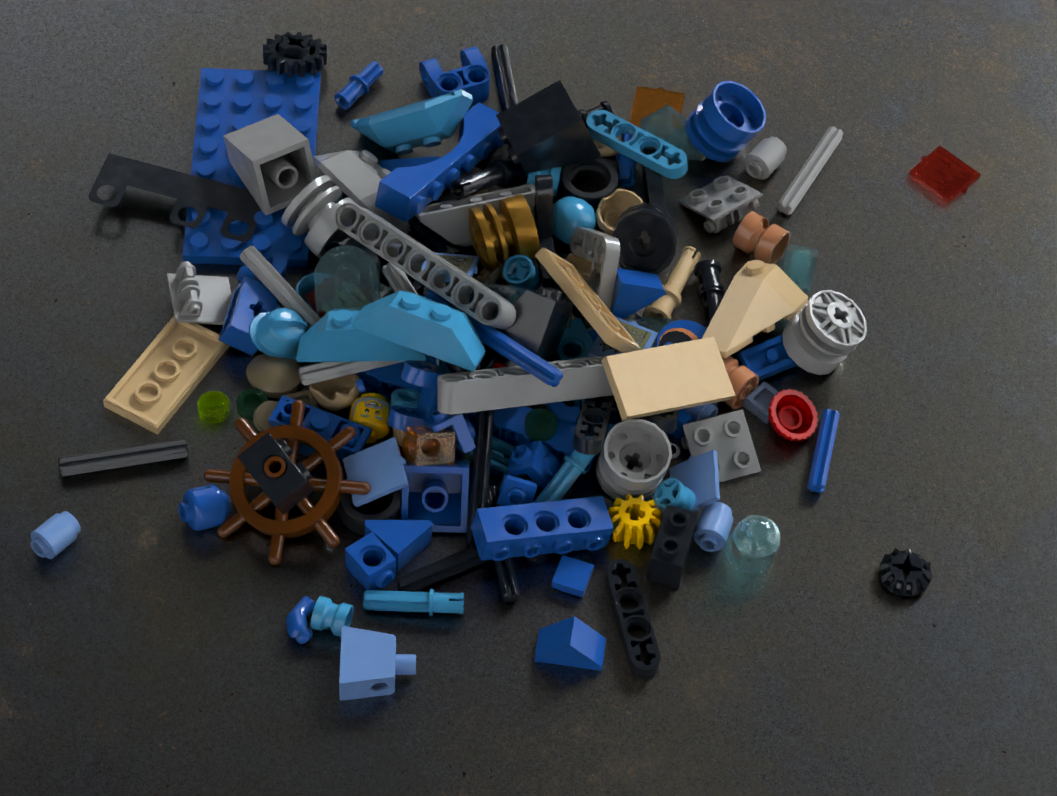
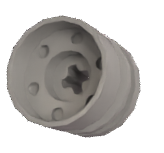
M327 175L318 177L302 189L286 208L281 222L286 227H293L292 233L295 236L299 237L308 232L304 244L320 259L326 257L325 245L327 242L342 232L334 221L336 209L343 203L357 205L349 197L339 201L342 189L339 186H333L334 181ZM356 215L353 218L352 224L356 220Z
M822 290L813 295L808 303L802 307L801 311L786 324L782 333L783 345L789 357L802 369L817 375L829 374L864 340L867 333V324L861 309L853 300L840 292Z
M628 419L616 424L608 432L596 463V478L602 490L613 499L617 497L625 500L628 492L633 498H638L641 493L644 500L650 498L662 482L672 458L671 443L665 432L656 424L643 419ZM629 465L634 466L632 470L628 469Z

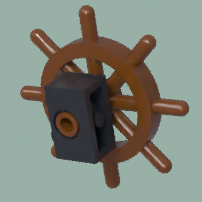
M295 400L293 402L289 425L272 427L258 434L245 418H237L235 427L247 443L237 454L231 471L207 469L204 472V479L207 482L227 483L230 485L231 498L238 511L218 527L217 534L221 538H226L247 522L257 531L272 536L268 561L271 565H278L281 562L285 538L303 536L314 530H317L328 546L337 547L340 543V538L327 523V520L337 508L342 493L367 495L371 490V486L367 482L343 480L342 466L335 453L355 437V428L347 426L329 441H326L316 432L302 427L305 403L302 400ZM299 444L309 446L315 450L305 460L296 464ZM324 461L327 478L313 477L309 472ZM246 485L260 486L264 492L249 502ZM313 491L324 492L315 506L307 497ZM271 502L276 506L274 520L258 514ZM297 505L304 515L288 520L289 510Z

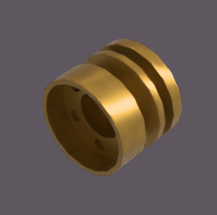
M522 194L501 199L499 203L500 215H497L491 203L484 204L483 213L479 207L470 208L468 211L472 244L486 271L496 269L497 261L501 267H504L505 262L509 259V250H511L513 256L525 255L529 259L535 258V254L540 250L535 222L527 201Z

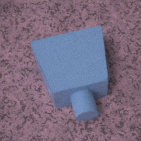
M341 627L340 700L391 695L395 693V675H416V655L396 654V636L393 634Z

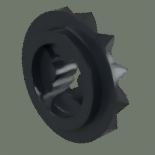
M895 548L892 553L884 555L879 566V577L883 585L891 592L902 596H914L925 591L933 575L931 573V562H926L922 553H913L910 548H907L905 551H899ZM908 564L910 573L907 579L904 580L901 569L903 565Z

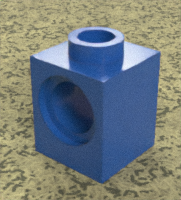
M373 532L345 548V567L365 590L385 588L396 577V558ZM369 564H377V566H374V567H371V566H368V565H369Z

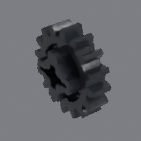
M289 32L282 36L276 34L275 40L268 38L267 44H263V64L268 65L269 71L277 69V75L288 73V77H293L294 74L304 77L305 73L315 75V69L322 71L323 65H327V45L322 44L321 39L313 40V35L311 34L303 36L301 32H298L296 35H292Z

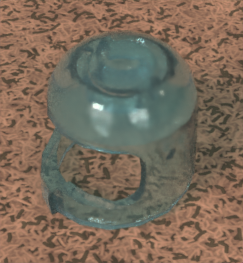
M757 514L740 520L734 532L729 534L725 545L727 561L735 569L744 573H758L769 568L780 547L781 535L778 526L768 517ZM733 541L741 553L740 559H736L733 556L731 550Z

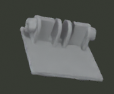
M725 175L716 178L712 183L701 189L691 191L689 195L678 200V202L706 217L704 228L708 233H718L728 227L727 224L731 226L735 221L742 220L749 212H756L760 206L758 198L762 197L763 194Z
M188 261L180 263L176 274L167 273L175 322L223 325L232 297L228 277L195 275L196 268Z
M743 409L682 425L685 436L681 437V443L684 449H689L691 456L696 457L713 449L717 451L719 483L761 472Z

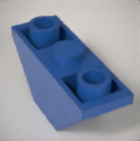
M282 395L268 419L272 427L289 425L294 399ZM305 404L302 427L316 432L326 441H329L347 426L355 428V437L335 452L340 461L363 449L372 433L371 428ZM299 444L298 453L310 456L315 452L311 447Z

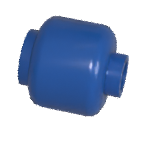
M214 484L186 490L182 503L178 505V512L182 522H187L193 530L199 531L222 525L225 522L226 516L230 514V502L224 490H220Z

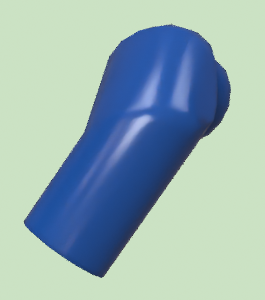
M304 596L286 617L288 634L291 638H295L299 644L306 643L313 634L312 630L307 627L306 619L313 612L316 603L308 596Z

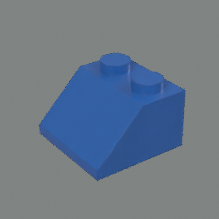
M404 458L406 461L404 469L409 486L402 488L401 520H432V532L467 533L469 460Z

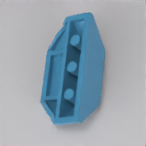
M460 89L413 104L350 121L352 128L380 146L396 153V155H406L414 152L413 148L423 145L424 147H435L442 143L441 140L451 138L472 104L473 97L468 92Z
M400 290L365 305L352 322V328L472 372L476 370L485 354L484 346L467 313L409 291Z
M333 308L300 337L296 356L297 362L426 361L427 355L352 328V322L362 308Z

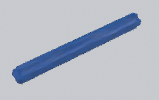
M431 289L426 291L425 298L461 310ZM469 315L481 342L545 384L552 387L559 385L560 380L563 378L562 371L494 327L482 324Z

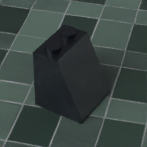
M561 80L496 115L501 124L497 131L505 145L508 143L512 145V147L507 149L515 165L522 163L527 173L588 161L601 156Z
M539 286L538 290H526L513 304L516 309L514 324L508 329L497 330L546 362H553L574 304L571 300L565 298L566 294L564 291L553 287L545 288ZM495 351L497 354L496 362L509 367L518 366Z

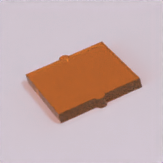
M637 86L630 123L645 131H650L651 134L662 133L678 136L685 93L664 90L662 87L655 89Z

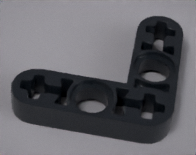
M535 175L534 222L538 233L540 249L546 248L555 254L552 238V175ZM536 258L538 272L541 276L540 286L558 289L556 281Z
M613 395L584 400L573 439V448L577 452L585 455L600 453L609 425L623 422ZM675 410L635 419H643L654 423L667 434L674 432L676 429L678 411Z

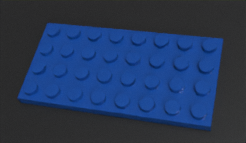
M201 68L191 175L247 189L229 161L223 135L279 114L308 138L312 157L316 156L321 72H315V75L305 73L304 77H300L298 74L288 77V73L277 75V71ZM187 207L186 222L194 221L198 217V212L193 207ZM208 207L199 227H185L183 262L188 261L192 264L245 265L240 260V255L249 246H254L271 265L273 261L272 254L278 252L288 255L287 267H308L309 248L304 244L308 232L299 237L295 236L292 233L293 227L288 228L281 222L286 208L268 215L259 211L254 216V220L258 224L252 238L247 242H242L224 237L220 233L228 212ZM235 220L229 224L228 229L232 234L239 236L247 233L249 226L242 220Z

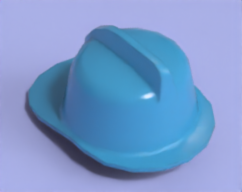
M277 308L271 312L260 313L254 317L250 324L249 334L253 344L266 355L297 360L299 340L308 331V325L292 309Z

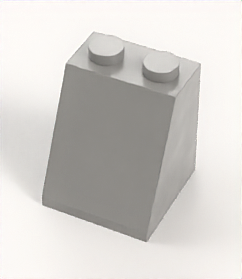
M279 114L223 135L231 165L265 215L288 207L302 189L317 179L308 138Z

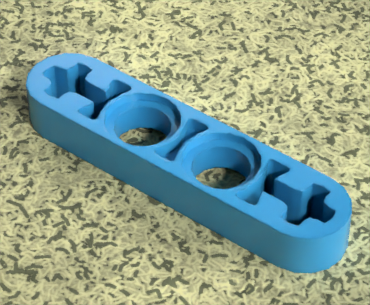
M596 110L588 115L586 120L587 129L591 137L596 141L667 178L677 179L686 174L688 163L687 155L683 150L606 110ZM621 134L633 136L632 139L626 142L617 140V137ZM649 146L657 149L655 153L650 155L641 152L643 148Z

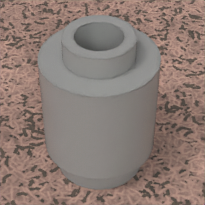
M773 136L763 139L744 159L748 174L761 180L768 178L785 160L787 148L783 141Z

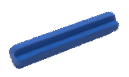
M825 409L822 413L807 485L808 490L811 492L822 493L825 490L840 416L836 410Z

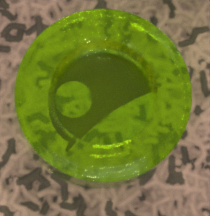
M208 391L198 399V414L203 421L220 423L229 416L230 401L224 393Z

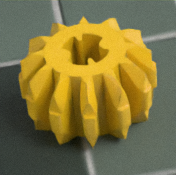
M629 492L625 496V500L616 497L613 507L608 509L614 528L612 532L614 543L624 541L626 549L631 544H635L639 550L643 547L644 542L652 545L655 541V536L658 534L662 518L661 509L655 508L654 499L645 502L642 493L638 498H633Z

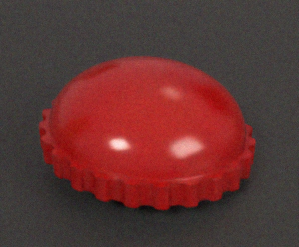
M783 389L781 392L776 393L771 398L772 401L769 403L770 407L768 408V417L773 429L784 439L790 441L795 440L799 442L811 437L817 428L818 413L815 411L816 407L813 406V402L808 399L807 395H803L801 391L798 392L796 389Z

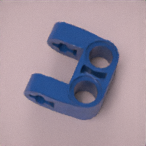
M474 46L461 50L460 58L463 67L443 72L435 58L419 63L421 79L432 98L462 89L473 97V102L470 106L476 105L478 102L482 103L488 99L490 71L478 47Z
M406 360L401 379L410 384L423 387L417 408L392 406L387 424L395 429L410 433L435 436L447 434V428L436 433L426 428L424 420L431 417L430 414L437 409V377L451 372L445 367L415 360Z

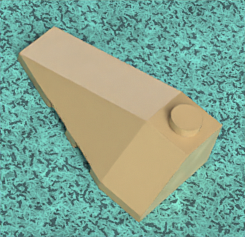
M761 260L748 261L734 276L702 339L714 336L721 357L727 358L752 343V336L761 331L769 333L775 329V323L782 318L787 321L792 319L808 303V296L777 265L764 263Z

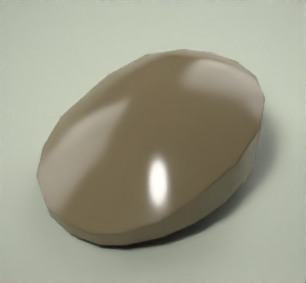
M264 353L256 356L246 369L247 378L251 386L257 392L270 398L281 399L284 394L297 392L301 384L299 378V368L301 366L294 359L278 358Z

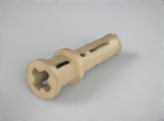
M691 246L683 248L679 259L663 285L666 295L652 302L644 310V317L651 325L663 328L671 322V313L681 304L680 294L692 274L694 266L701 259L699 251L692 258L696 248Z

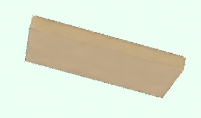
M541 248L535 254V257L606 344L622 353L641 349L573 264L546 248Z
M173 316L103 400L104 407L158 435L230 345L219 341V334L198 323L175 322Z
M714 336L610 355L601 360L622 421L726 401L736 396Z

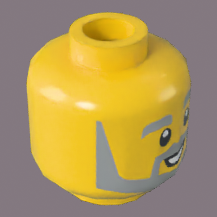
M364 393L352 402L349 420L372 429V433L366 443H375L376 440L382 439L389 434L390 426L387 424V419L391 409L390 404L384 396L376 393Z

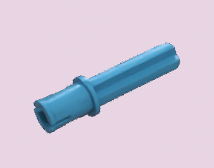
M574 450L569 457L565 456V463L533 503L561 500L579 475L586 473L584 469L596 454L585 455Z
M430 589V592L366 590L363 594V607L365 610L429 612V616H433V613H464V592L439 593L434 592V589Z

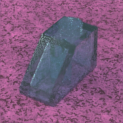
M666 105L641 119V129L683 150L687 155V160L702 161L707 158L691 143L686 133L685 122L687 119L671 106Z
M789 244L782 271L803 292H810L819 249Z

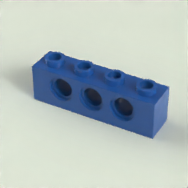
M603 496L477 509L471 525L480 561L492 559L494 561H502L507 558L520 556L531 558L539 554H565L570 551L585 549L595 551L607 546L614 529Z

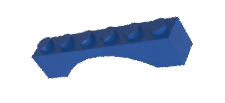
M478 102L462 118L458 145L451 152L435 161L394 169L379 181L375 206L405 223L414 215H419L426 205L433 200L436 201L442 192L450 187L452 181L458 180L465 173L469 174L477 163L481 160H486L494 149L504 145L497 131V128L501 127L496 117L499 112Z

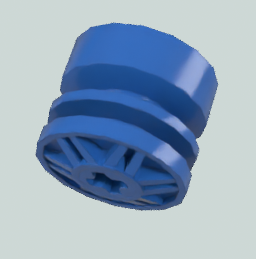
M722 81L688 115L685 125L686 133L691 143L700 153L718 162H728L735 158L747 146V143L764 128L767 119L760 99L750 89L734 81Z

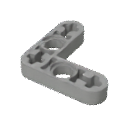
M576 227L570 238L571 253L592 262L589 285L611 311L620 257L619 239L594 229ZM584 317L585 324L587 326H591L590 323Z

